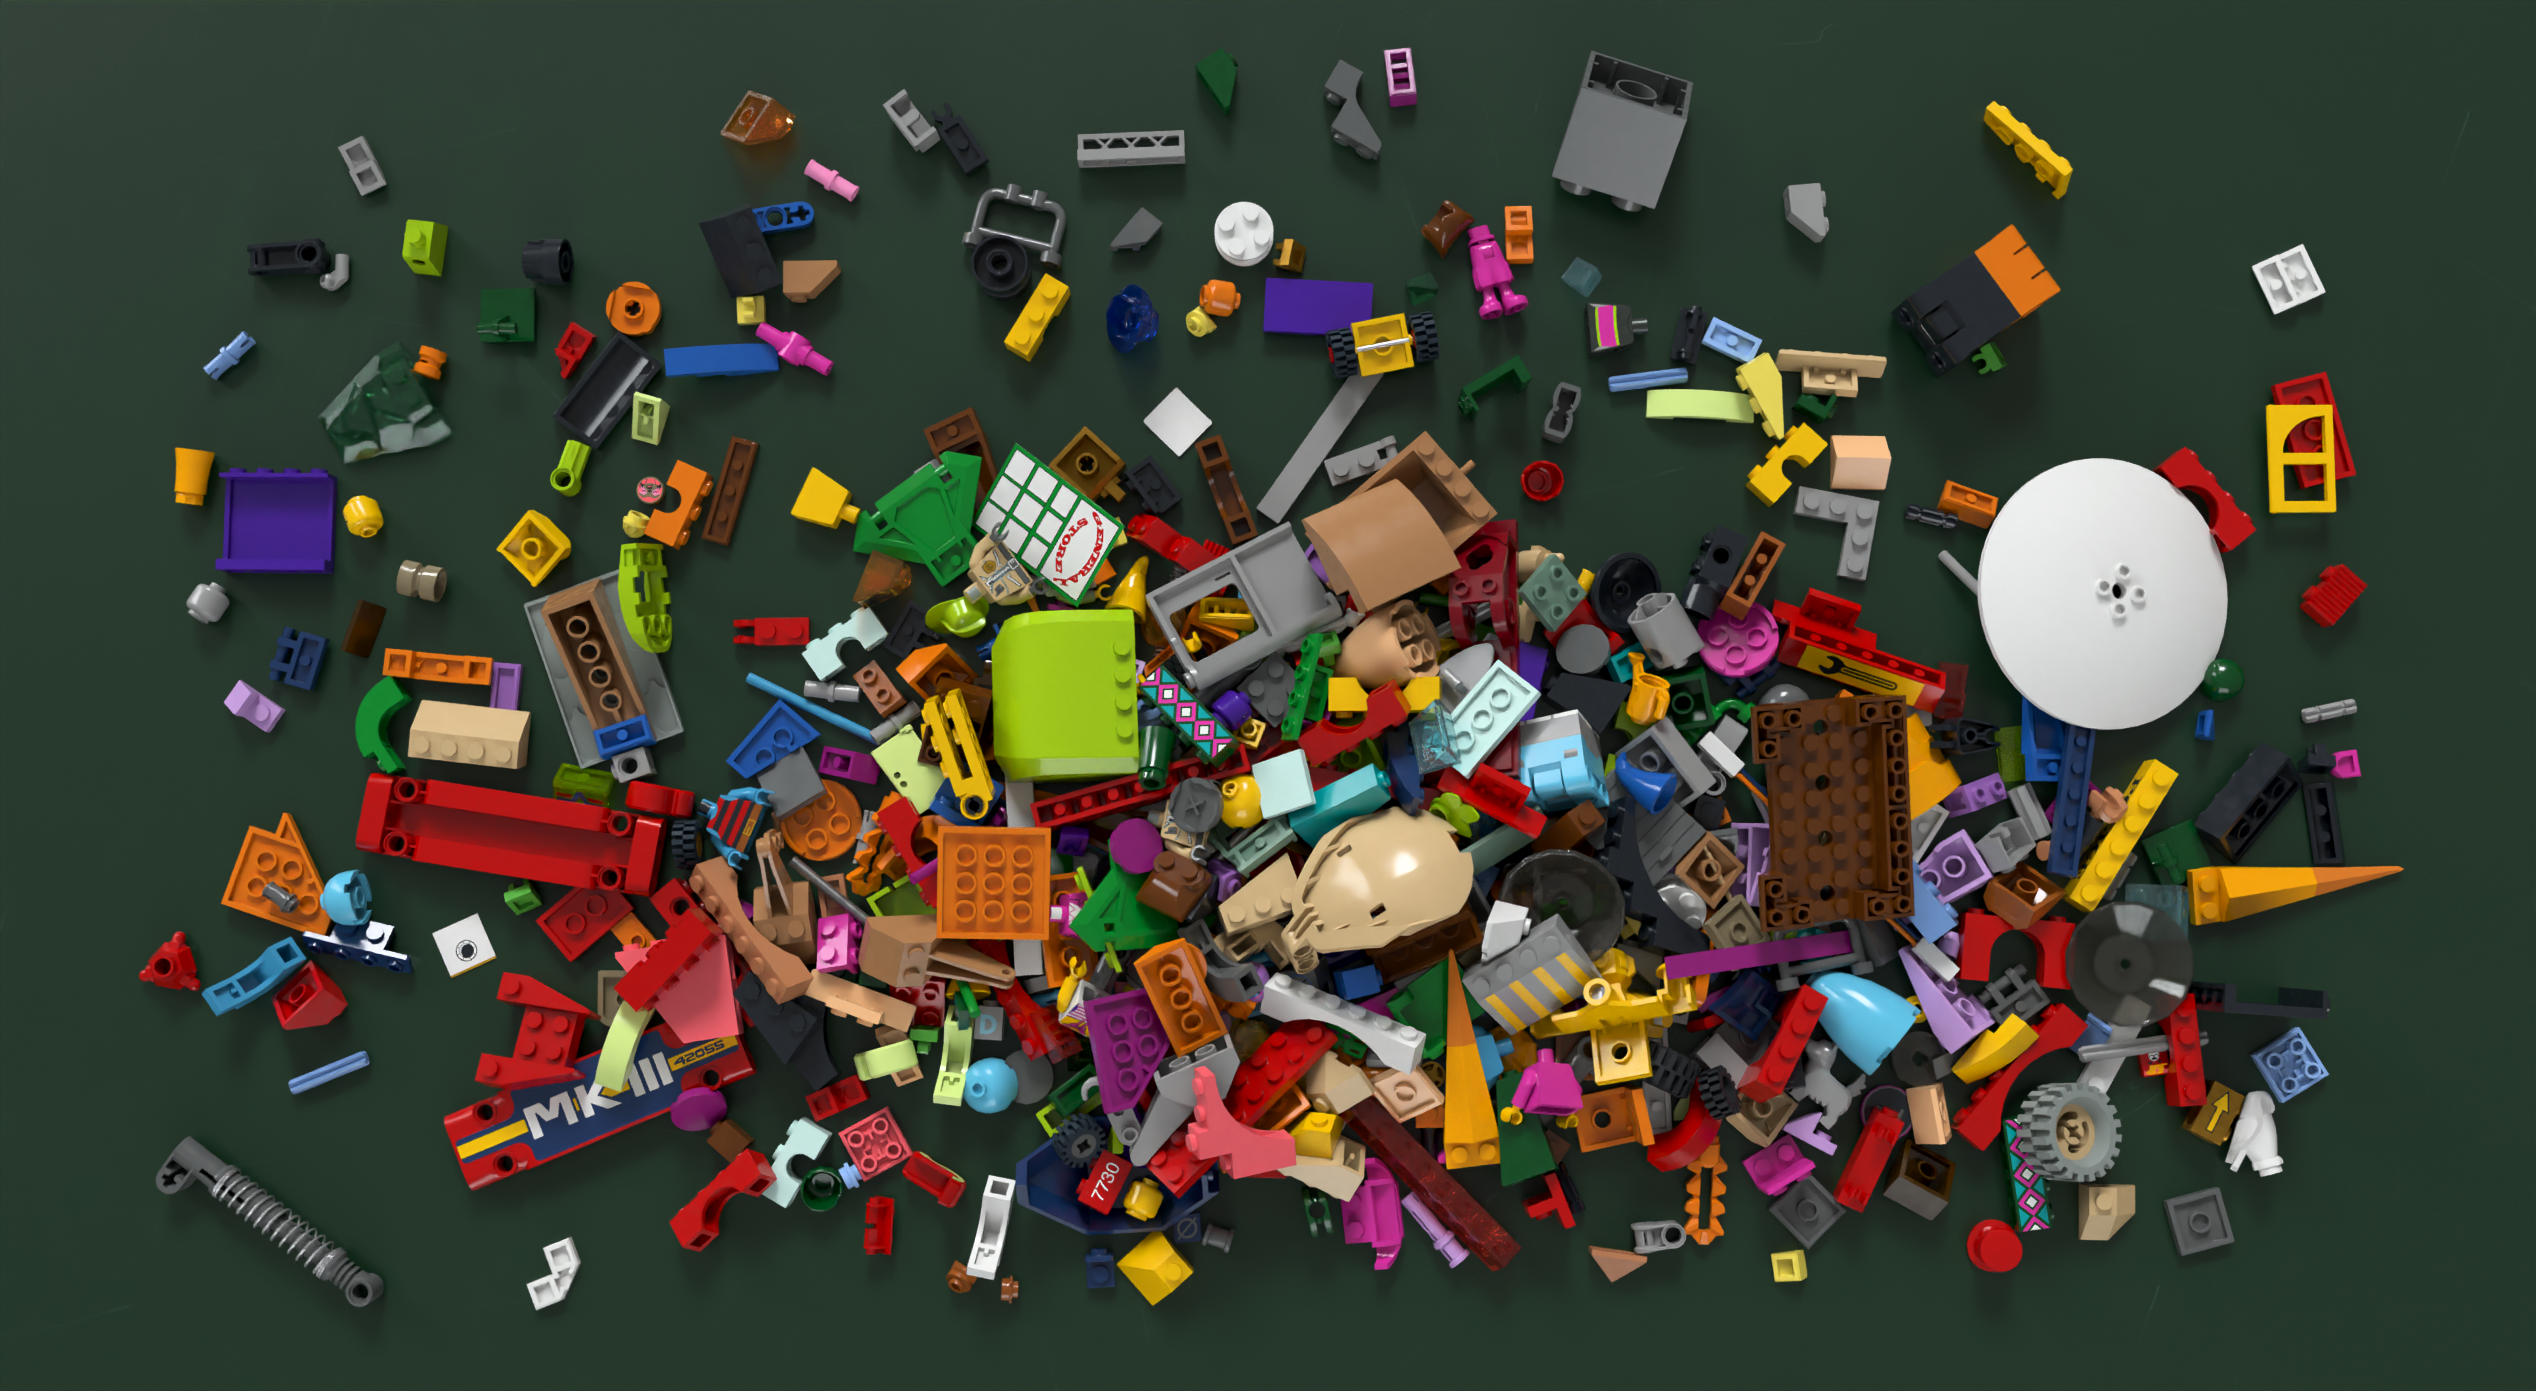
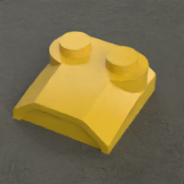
M528 510L496 550L501 552L531 582L533 587H536L560 560H564L570 555L571 543L546 516L535 510Z

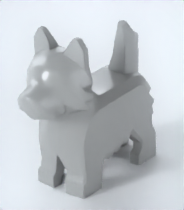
M1809 1038L1803 1049L1808 1056V1060L1803 1067L1806 1087L1786 1091L1798 1102L1808 1096L1815 1103L1823 1106V1113L1819 1122L1829 1130L1837 1122L1838 1116L1848 1110L1852 1098L1860 1095V1090L1866 1088L1864 1084L1866 1075L1862 1073L1854 1082L1845 1087L1830 1074V1068L1835 1061L1839 1047L1833 1040L1822 1039L1814 1041Z

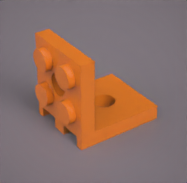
M1629 1084L1581 1096L1583 1108L1574 1113V1115L1578 1118V1125L1575 1129L1582 1153L1633 1141L1643 1146L1655 1144L1641 1087ZM1601 1111L1607 1112L1609 1115V1123L1604 1127H1598L1595 1124V1116Z

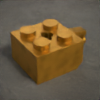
M1086 426L1048 465L1052 471L1093 502L1100 496L1105 499L1110 495L1120 504L1127 496L1117 486L1121 482L1118 477L1127 468L1126 463ZM1085 462H1087L1088 465L1090 462H1093V469L1091 471L1087 470L1086 472H1084V468L1082 465Z

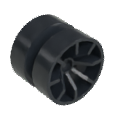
M1006 235L987 237L976 246L971 258V268L982 292L997 301H1011L1023 295L1032 279V268L1023 246L1016 239Z

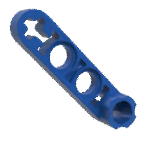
M793 202L752 209L763 235L809 227L814 220L813 208L806 202ZM799 209H803L804 213H809L805 221H801L799 217H792V223L787 224V214L785 211L790 210V216L797 215ZM771 213H779L783 217V222L778 226H773L768 223L767 218Z

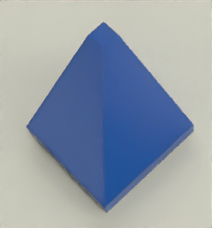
M2205 710L2198 713L2195 738L2214 741L2213 710Z

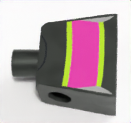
M1587 302L1584 307L1588 358H1595L1629 349L1634 344L1633 335L1648 333L1647 318L1632 319L1631 307L1628 305Z

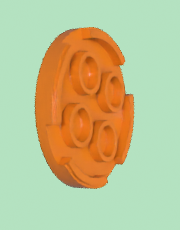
M821 779L828 793L782 820L780 826L786 843L797 854L811 860L828 861L844 855L855 845L858 840L856 835L857 833L860 834L863 813L858 799L846 786L835 781Z

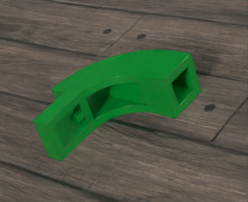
M390 675L376 684L364 697L356 716L355 732L357 743L363 756L371 759L378 757L376 763L384 773L388 772V774L398 775L406 770V767L390 745L387 729L394 713L413 699L399 678Z

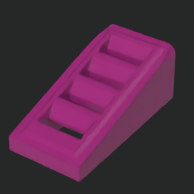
M1411 48L1385 50L1384 56L1390 106L1397 107L1416 104L1417 96ZM1406 60V63L1391 64V61ZM1405 70L1408 71V72H1405V73L1392 74V72H1397V71H1405ZM1409 81V83L1394 85L1395 82Z

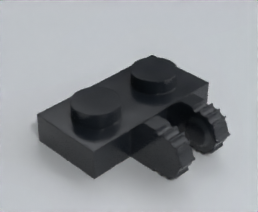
M909 600L882 647L906 659L914 648L922 649L929 647L918 642L923 633L940 643L943 642L944 637L927 628L925 616L929 610Z

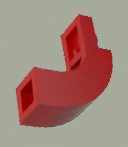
M1697 1079L1690 1092L1689 1108L1684 1119L1674 1129L1665 1133L1654 1134L1655 1144L1648 1145L1647 1161L1661 1172L1682 1168L1696 1160L1710 1146L1721 1125L1722 1119L1715 1120L1709 1114V1109H1706L1704 1106L1705 1101L1701 1099L1702 1093L1698 1089L1700 1085L1697 1083Z

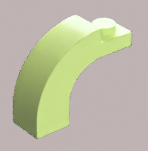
M623 1000L605 1040L596 1071L595 1084L619 1092L622 1091L632 1073L633 1061L639 1041L656 1009L655 1007L648 1012L646 1009L636 1012Z
M949 1005L944 1024L943 1053L933 1094V1103L961 1106L965 1088V1074L972 1062L975 1018L970 1017L967 1030L958 1031L953 1005Z

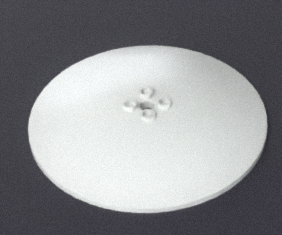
M2091 458L2055 466L2037 475L2023 485L2003 506L1994 520L1982 550L1978 570V606L1986 640L1995 660L2009 681L2027 700L2047 714L2066 723L2084 728L2109 730L2135 727L2151 722L2169 713L2194 692L2203 681L2208 666L2215 660L2219 651L2227 618L2228 598L2224 565L2213 535L2209 532L2208 525L2192 502L2166 479L2146 468L2121 460ZM2114 584L2118 585L2121 589V595L2118 599L2112 593Z

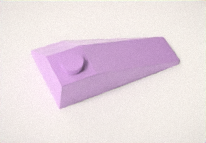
M1965 829L1940 842L1927 859L1919 865L1923 870L1920 875L1926 882L1931 880L1941 892L1938 897L1944 905L1974 892L1988 884L1989 880L1995 877ZM1908 917L1900 918L1907 925L1912 923Z
M1909 944L1901 948L1898 953L1933 1033L1938 1038L1940 1045L1952 1054L1997 1021L1973 994L1967 996L1957 987L1959 982L1954 977L1945 983L1911 950L1913 946Z

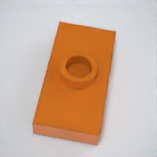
M630 912L610 929L624 946L640 943V948L651 947L650 941L657 940L634 912Z

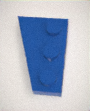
M779 699L726 762L743 777L750 779L758 772L798 748L805 746L822 734Z

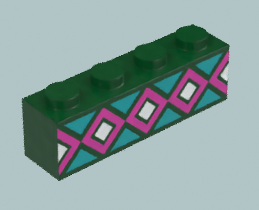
M1163 665L1138 687L1144 695L1141 700L1151 710L1157 708L1162 713L1159 718L1169 729L1174 725L1180 731L1177 734L1178 738L1187 747L1192 744L1197 749L1195 755L1205 765L1210 762L1217 769L1240 747L1236 738Z
M2018 1116L2001 1118V1131L1997 1134L2011 1228L2018 1232L2052 1228L2051 1220L2054 1219V1210L2052 1204L2048 1202L2049 1180L2043 1178L2044 1175L2035 1173L2033 1171L2035 1165H2028L2024 1160L2028 1153L2021 1152L2019 1144L2024 1142L2023 1137H2017L2016 1130H2022V1123L2017 1122Z

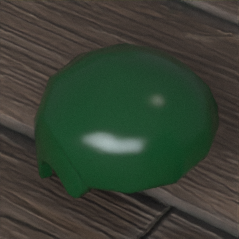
M2220 658L2212 661L2205 672L2203 681L2199 684L2203 694L2216 702H2224L2234 698L2241 692L2245 683L2243 669L2230 659Z
M823 1166L808 1171L800 1187L803 1204L810 1210L817 1212L833 1209L843 1192L840 1174L833 1168Z

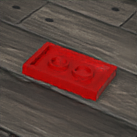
M608 877L609 884L611 886L614 885V881ZM574 887L540 916L536 922L570 962H574L636 908L624 893L597 888L594 890Z

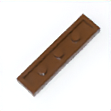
M732 436L701 539L729 547L760 444Z

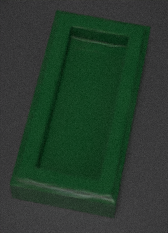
M1091 1063L1046 1097L1062 1119L1086 1102L1082 1099V1086L1089 1078L1097 1076L1096 1069ZM1098 1085L1089 1088L1087 1093L1088 1100L1100 1091Z

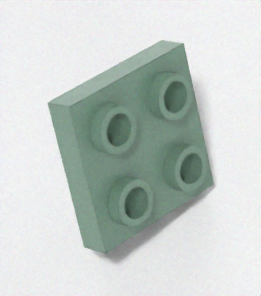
M1549 554L1517 591L1549 632L1556 631L1587 594L1556 554Z

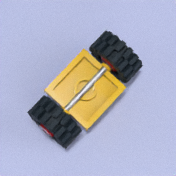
M1430 311L1408 315L1407 326L1404 313L1351 323V331L1349 327L1327 331L1326 345L1334 378L1339 379L1357 375V367H1359L1360 377H1366L1414 367L1413 358L1417 363L1439 359V339L1433 315Z

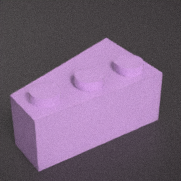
M1732 823L1731 828H1738V850L1735 857L1745 867L1729 888V892L1732 898L1735 895L1742 894L1749 906L1759 907L1758 875L1771 870L1769 823Z

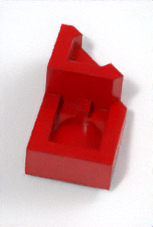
M575 322L569 324L558 344L559 348L555 349L562 368L561 376L564 379H569L597 338V336Z

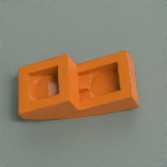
M1506 206L1504 209L1506 261L1508 264H1533L1532 206Z

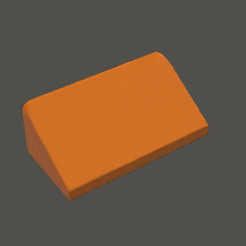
M1947 480L1937 510L1944 511V514H1948V512L1957 514L1959 520L1987 529L1995 518L1998 498Z

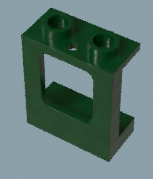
M1518 355L1461 389L1458 397L1460 402L1457 405L1464 417L1469 416L1471 421L1475 420L1480 410L1475 399L1507 380L1510 381L1517 394L1527 389L1532 377Z

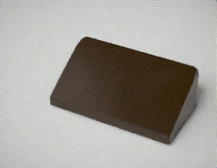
M359 599L340 649L360 657L369 658L383 622L386 608Z

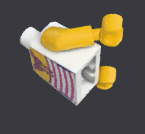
M1074 956L1069 961L1071 974L1069 977L1066 976L1058 993V1020L1063 1031L1070 1032L1074 1030L1086 1037H1090L1083 1002L1112 994L1083 979L1078 982L1077 979L1086 974L1087 967L1084 960L1081 967L1075 968L1077 959ZM1129 984L1123 989V992L1135 989Z

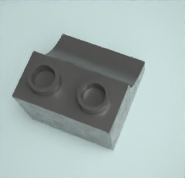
M1591 51L1557 155L1552 177L1561 179V187L1573 194L1589 195L1593 189L1612 195V203L1627 211H1640L1643 205L1655 209L1687 121L1693 82Z

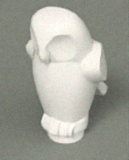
M2265 1091L2249 1092L2243 1101L2241 1113L2236 1121L2225 1161L2232 1164L2230 1169L2235 1172L2238 1171L2246 1155L2252 1162L2253 1171L2258 1170L2260 1177L2283 1171L2281 1164L2284 1162L2278 1156L2277 1133L2272 1117L2275 1105L2271 1096Z

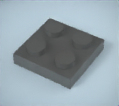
M1275 651L1236 688V691L1238 693L1240 691L1244 692L1252 701L1250 706L1275 729L1287 717L1289 709L1288 698L1294 689L1296 680L1294 678L1295 671Z

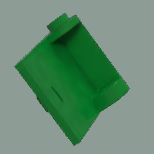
M1449 959L1434 965L1390 997L1385 1003L1397 1022L1411 1026L1426 1034L1422 1053L1423 1059H1436L1445 1051L1443 1047L1446 1045L1445 1040L1447 1039ZM1457 963L1470 1019L1473 1021L1484 1013L1485 1010L1477 1003L1462 982L1464 971Z

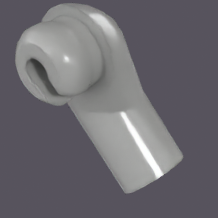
M346 254L335 255V270L330 274L320 277V285L329 291L337 290L349 279L350 256Z

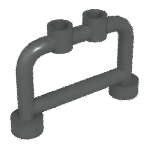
M1008 184L1006 190L993 188L981 195L970 232H964L962 245L975 249L987 237L1006 235L1016 239L1023 248L1042 252L1039 263L1043 266L1054 269L1060 268L1063 257L1058 252L1066 226V214L1058 203L1048 200L1049 195L1043 191L1034 190L1032 196L1022 194L1023 188L1015 184ZM994 199H1000L1008 204H1020L1029 206L1037 211L1054 213L1056 221L1050 243L983 227L989 203Z
M1853 918L1815 922L1814 927L1843 922L1848 929L1853 953L1789 966V962L1777 963L1781 978L1776 980L1778 992L1800 988L1797 976L1850 965L1852 975L1854 976L1874 972L1872 961H1866L1856 920ZM1812 927L1775 931L1773 941L1784 940L1785 935L1789 932Z

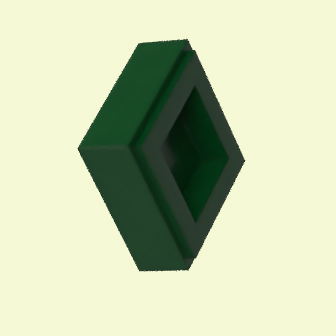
M955 991L954 1012L958 1031L967 1030L970 1014L961 992Z

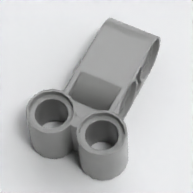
M1725 714L1712 733L1734 753L1746 736L1748 729ZM1700 749L1697 754L1698 758L1717 782V789L1715 791L1707 789L1703 794L1712 797L1719 795L1726 787L1725 777L1721 774L1723 769Z

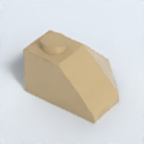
M1330 1050L1307 1071L1306 1094L1318 1112L1340 1114L1371 1096L1376 1090L1362 1069L1354 1064H1351L1350 1067L1336 1060L1338 1055Z
M2079 1183V1239L2109 1240L2135 1214V1185Z

